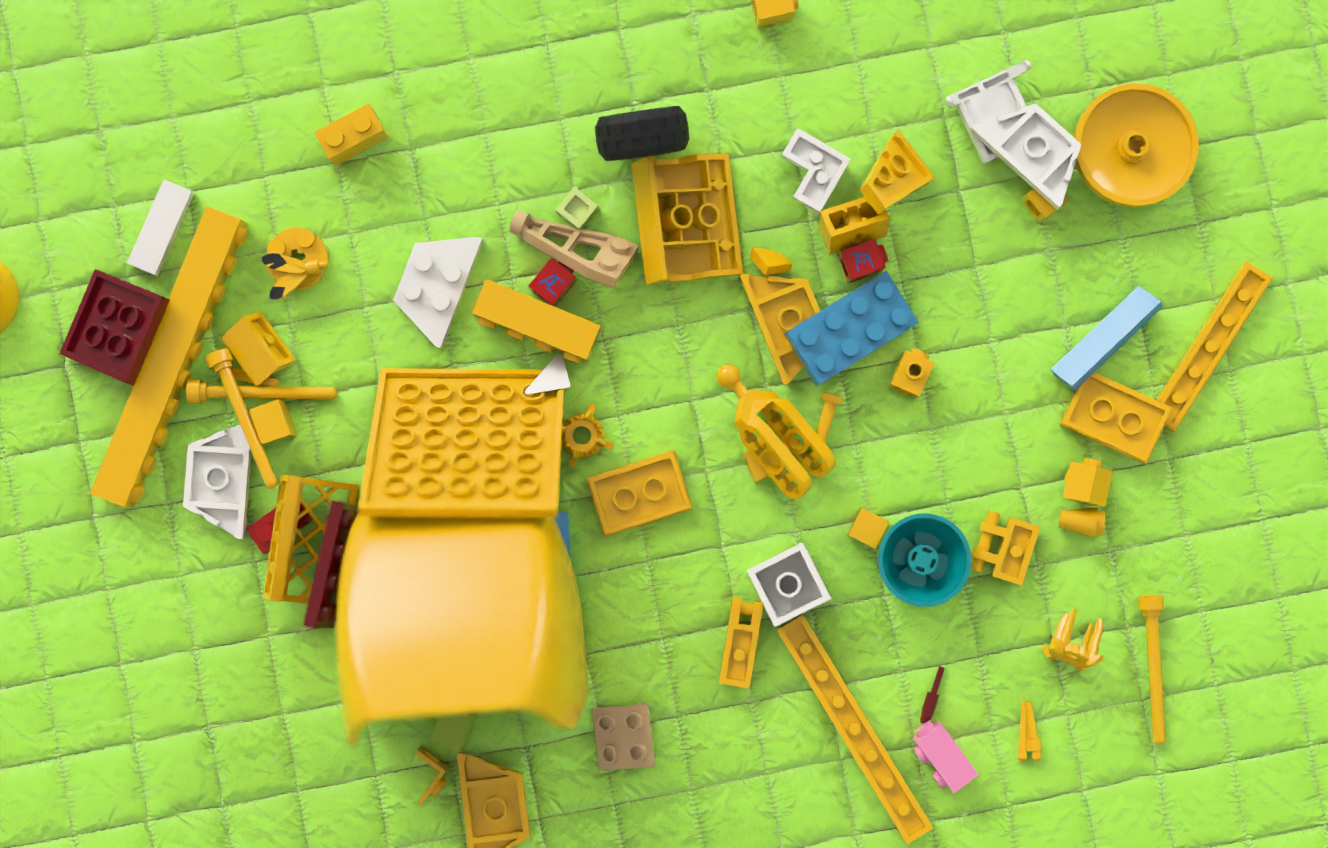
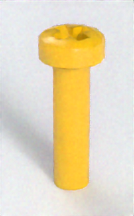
M823 392L821 399L825 400L816 433L826 444L836 405L842 404L843 398L839 395Z

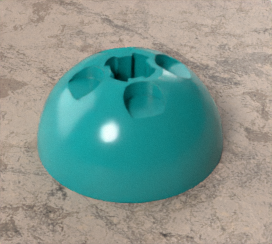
M914 514L901 519L887 531L878 551V568L884 584L894 596L913 606L932 607L949 601L964 587L971 571V551L966 537L954 523L935 514Z

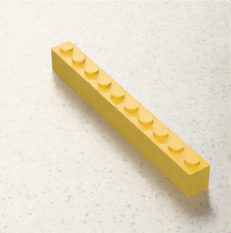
M206 206L170 294V301L91 489V495L122 507H134L135 503L138 504L141 501L145 492V487L143 486L145 478L152 473L156 465L157 459L154 456L157 448L162 446L167 438L168 429H166L168 421L170 417L173 418L179 408L180 401L177 399L180 391L186 388L187 381L191 378V372H189L193 360L198 359L202 351L203 344L200 342L205 331L208 332L214 321V315L212 314L216 303L221 302L225 294L226 287L223 285L228 274L231 275L237 264V258L235 257L237 250L247 240L248 229L246 228L248 224L243 220Z

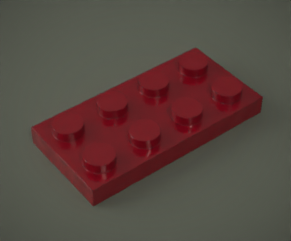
M333 500L331 502L303 626L315 629L334 628L337 622L338 590L343 556L349 531L359 512V506Z

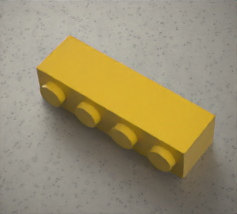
M488 279L485 280L472 311V314L478 317V324L493 330L496 325L507 329L505 335L519 341H523L525 336L535 341V347L551 353L552 348L564 352L562 358L579 364L581 360L589 361L602 329L599 324Z

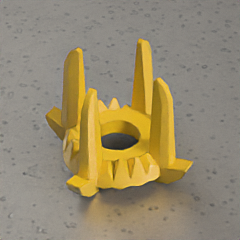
M590 404L585 414L573 415L562 425V446L571 455L568 466L574 467L578 458L593 456L601 447L611 450L614 443L604 440L603 426L599 420L593 417L596 409L595 405ZM578 427L588 428L591 433L589 442L583 445L576 443L573 439L575 429Z
M1073 609L1070 614L1066 613L1062 616L1049 648L1042 645V650L1049 659L1054 661L1056 658L1060 661H1065L1067 664L1076 666L1075 670L1084 671L1088 667L1097 665L1104 659L1102 655H1097L1103 631V621L1098 618L1094 631L1093 623L1089 624L1082 645L1078 647V642L1074 645L1069 643L1077 609Z

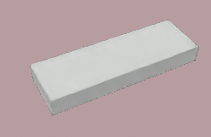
M165 179L163 180L127 261L128 264L153 275H159L194 192Z

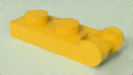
M732 598L719 684L750 689L763 603L761 601L754 600L753 603L742 602V598ZM740 614L751 616L750 625L738 623Z

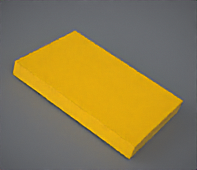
M1094 372L1077 388L1060 426L1146 465L1173 408Z
M674 450L586 478L605 537L693 509Z

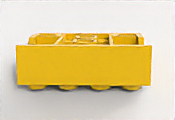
M729 153L696 154L668 159H656L654 156H648L631 163L645 284L678 283L742 275L743 267Z

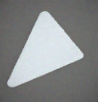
M557 354L525 390V394L570 387L562 354Z

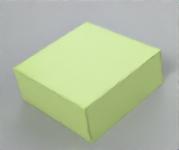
M573 187L555 211L574 227L580 229L598 209V205L576 187Z

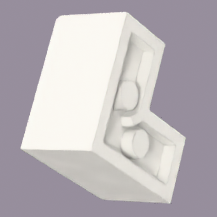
M797 128L781 157L807 172L793 199L813 210L812 215L818 217L851 158Z

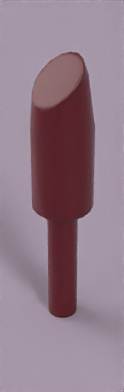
M939 666L931 692H927L922 707L920 723H925L932 719L939 699V695L936 694L945 670L944 667Z

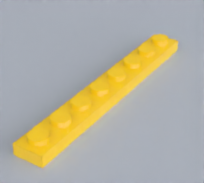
M800 614L777 628L776 631L905 843L908 845L934 829L804 615Z

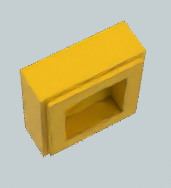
M860 508L847 535L876 549L889 521L864 508Z

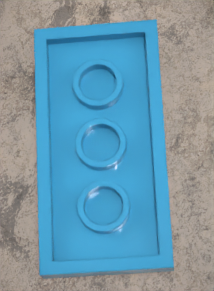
M885 271L790 329L784 335L812 381L818 386L919 322L890 275Z

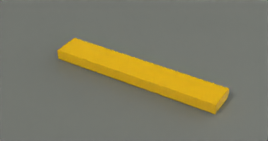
M1243 263L1156 399L1173 408L1164 426L1170 432L1176 431L1273 279L1251 263Z

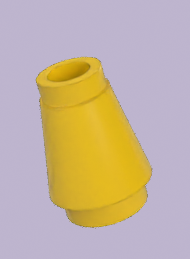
M1098 507L1060 510L1059 528L1093 538L1096 535L1103 536L1105 511H1099Z

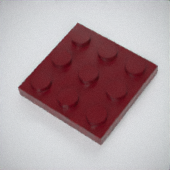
M95 269L59 354L134 386L170 299Z

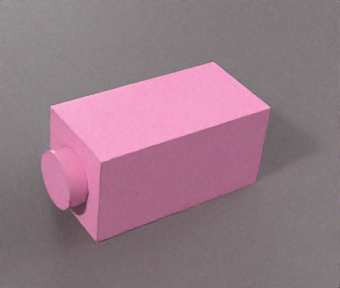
M937 720L934 723L927 721L915 731L917 735L912 738L917 745L913 751L923 764L929 761L936 770L931 775L942 790L948 787L955 793L979 775L940 722Z

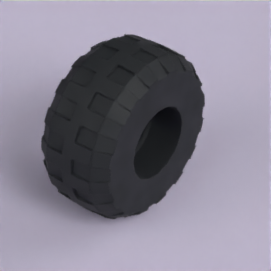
M669 106L599 117L595 126V136L598 152L604 160L617 161L685 150L689 141V128L686 113L681 107Z

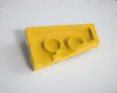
M898 129L889 138L859 190L866 198L868 204L879 215L927 185L935 176Z

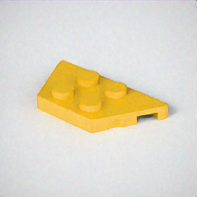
M742 274L739 278L782 384L785 386L803 368V364L784 333L820 312L819 306L808 279Z
M465 752L457 753L468 848H513L528 839L531 834L523 773Z

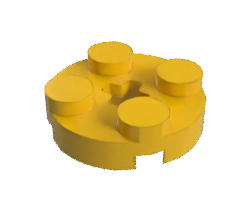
M290 228L276 235L274 239L270 240L267 245V254L277 253L293 257V253L297 251L299 254H305V259L301 260L304 263L318 260L319 262L326 261L329 265V253L325 243L307 229ZM328 266L321 268V272L309 274L295 290L309 289L318 284ZM267 267L270 275L276 281H279L287 274Z

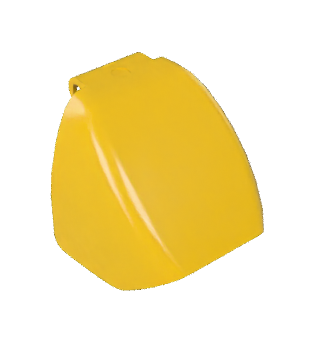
M358 512L349 531L343 556L336 622L338 678L347 746L358 744L360 732L366 725L373 721L523 710L541 716L552 726L560 729H573L576 726L588 696V671L583 614L576 575L555 518L360 517Z

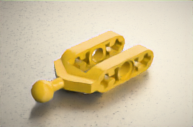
M726 364L719 368L716 374L719 385L724 388H731L739 398L734 425L740 431L742 443L785 495L792 499L801 498L812 486L811 477L807 471L815 477L825 476L835 467L836 460L834 454L791 402L779 398L775 391H748L740 381L739 369L734 365ZM759 411H762L768 424L756 415ZM795 433L802 437L804 444L796 439ZM772 453L776 454L780 458L781 463L777 462L773 458Z

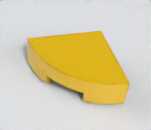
M752 248L749 255L764 275L790 272L793 264L784 255L766 248Z

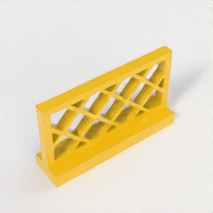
M281 474L263 598L269 601L308 604L309 597L306 596L311 592L312 584L302 571L315 561L318 562L320 551L316 554L307 540L318 531H321L324 535V527L327 523V519L320 522L312 512V509L323 500L331 506L332 500L329 496L339 488L349 490L346 504L356 505L357 484ZM303 484L314 485L321 494L310 505H307L301 497ZM321 486L332 488L325 492ZM300 504H301V505L303 506V508H304L301 512H299V510H300ZM308 513L317 526L303 537L297 529V523L301 517ZM296 535H297V537H298L300 540H298V541L295 543V537H296ZM303 544L312 557L298 567L292 559L293 551ZM292 566L295 571L290 574ZM299 575L308 588L298 596L287 595L289 582Z

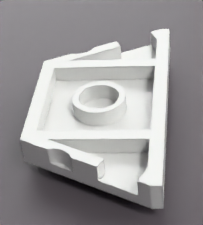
M1036 103L1023 107L1018 112H1009L998 116L995 120L983 124L979 122L971 127L970 132L1056 210L1061 208L1081 143Z
M480 237L415 243L393 301L439 349H442L483 243V239Z
M240 424L217 432L206 439H200L188 444L183 507L195 514H199L213 525L221 527L235 538L245 539L252 452Z

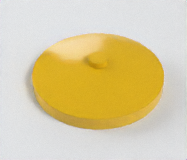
M1123 84L1100 94L1081 114L1073 135L1081 143L1075 165L1084 183L1102 199L1123 207H1146L1167 199L1176 193L1189 179L1198 157V133L1194 120L1187 108L1171 93L1149 84Z

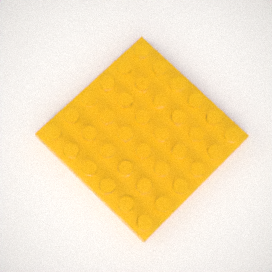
M381 368L359 501L360 517L557 518L565 388L525 394V390L544 369Z

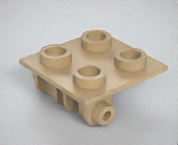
M646 702L628 706L592 708L599 770L655 767L656 757L652 742L650 708H648Z

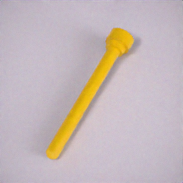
M229 348L216 350L205 357L210 370H214L215 374L220 375L267 488L273 489L277 486L278 482L232 374L233 357Z
M188 379L186 399L188 404H202L203 401H208L209 398H229L224 386H210L208 382H203L202 379ZM238 386L242 398L334 399L337 396V390L333 387Z
M1162 595L1138 596V608L1142 610V616L1146 618L1152 734L1154 743L1162 745L1166 740L1158 616L1161 615V609H1164V597Z

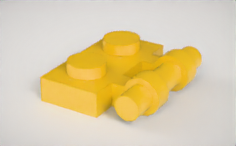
M989 510L985 522L982 521L979 529L982 533L977 548H973L971 557H974L971 570L982 573L986 561L994 564L990 576L1022 586L1040 526L1009 517L1006 527L1003 528L997 526L1000 514ZM994 535L1002 537L997 555L989 552Z

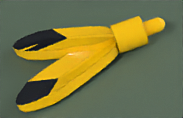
M277 253L264 255L262 262L268 268L287 273L273 285L269 297L272 300L285 298L309 274L321 272V268L327 267L328 263L326 261L319 262L318 260L304 263L296 258Z

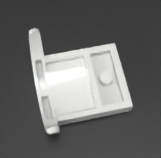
M1028 60L1022 61L946 97L948 107L957 108L982 164L998 158V156L970 132L971 127L976 123L980 122V124L997 119L1000 115L1009 112L1015 113L1020 111L1021 108L1026 107L1014 79L1031 69V63Z

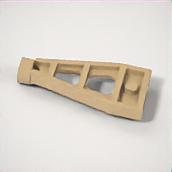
M521 210L516 211L510 225V233L520 236L522 240L586 278L615 288L636 257L639 247L637 244L611 234L535 219L531 214ZM551 235L568 239L563 247H560L546 239V237ZM577 244H588L601 249L594 260H586L573 252Z

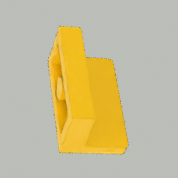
M261 311L242 317L222 336V341L229 348L255 386L262 385L275 372L290 367L296 361Z

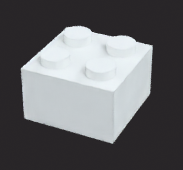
M803 542L746 570L774 627L832 599Z

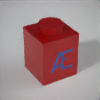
M876 239L847 248L838 254L848 284L882 272L886 268L885 262H888L884 246L882 244L878 245Z
M551 257L528 286L530 290L546 303L556 307L576 283L577 279L573 275V269L561 262H557Z

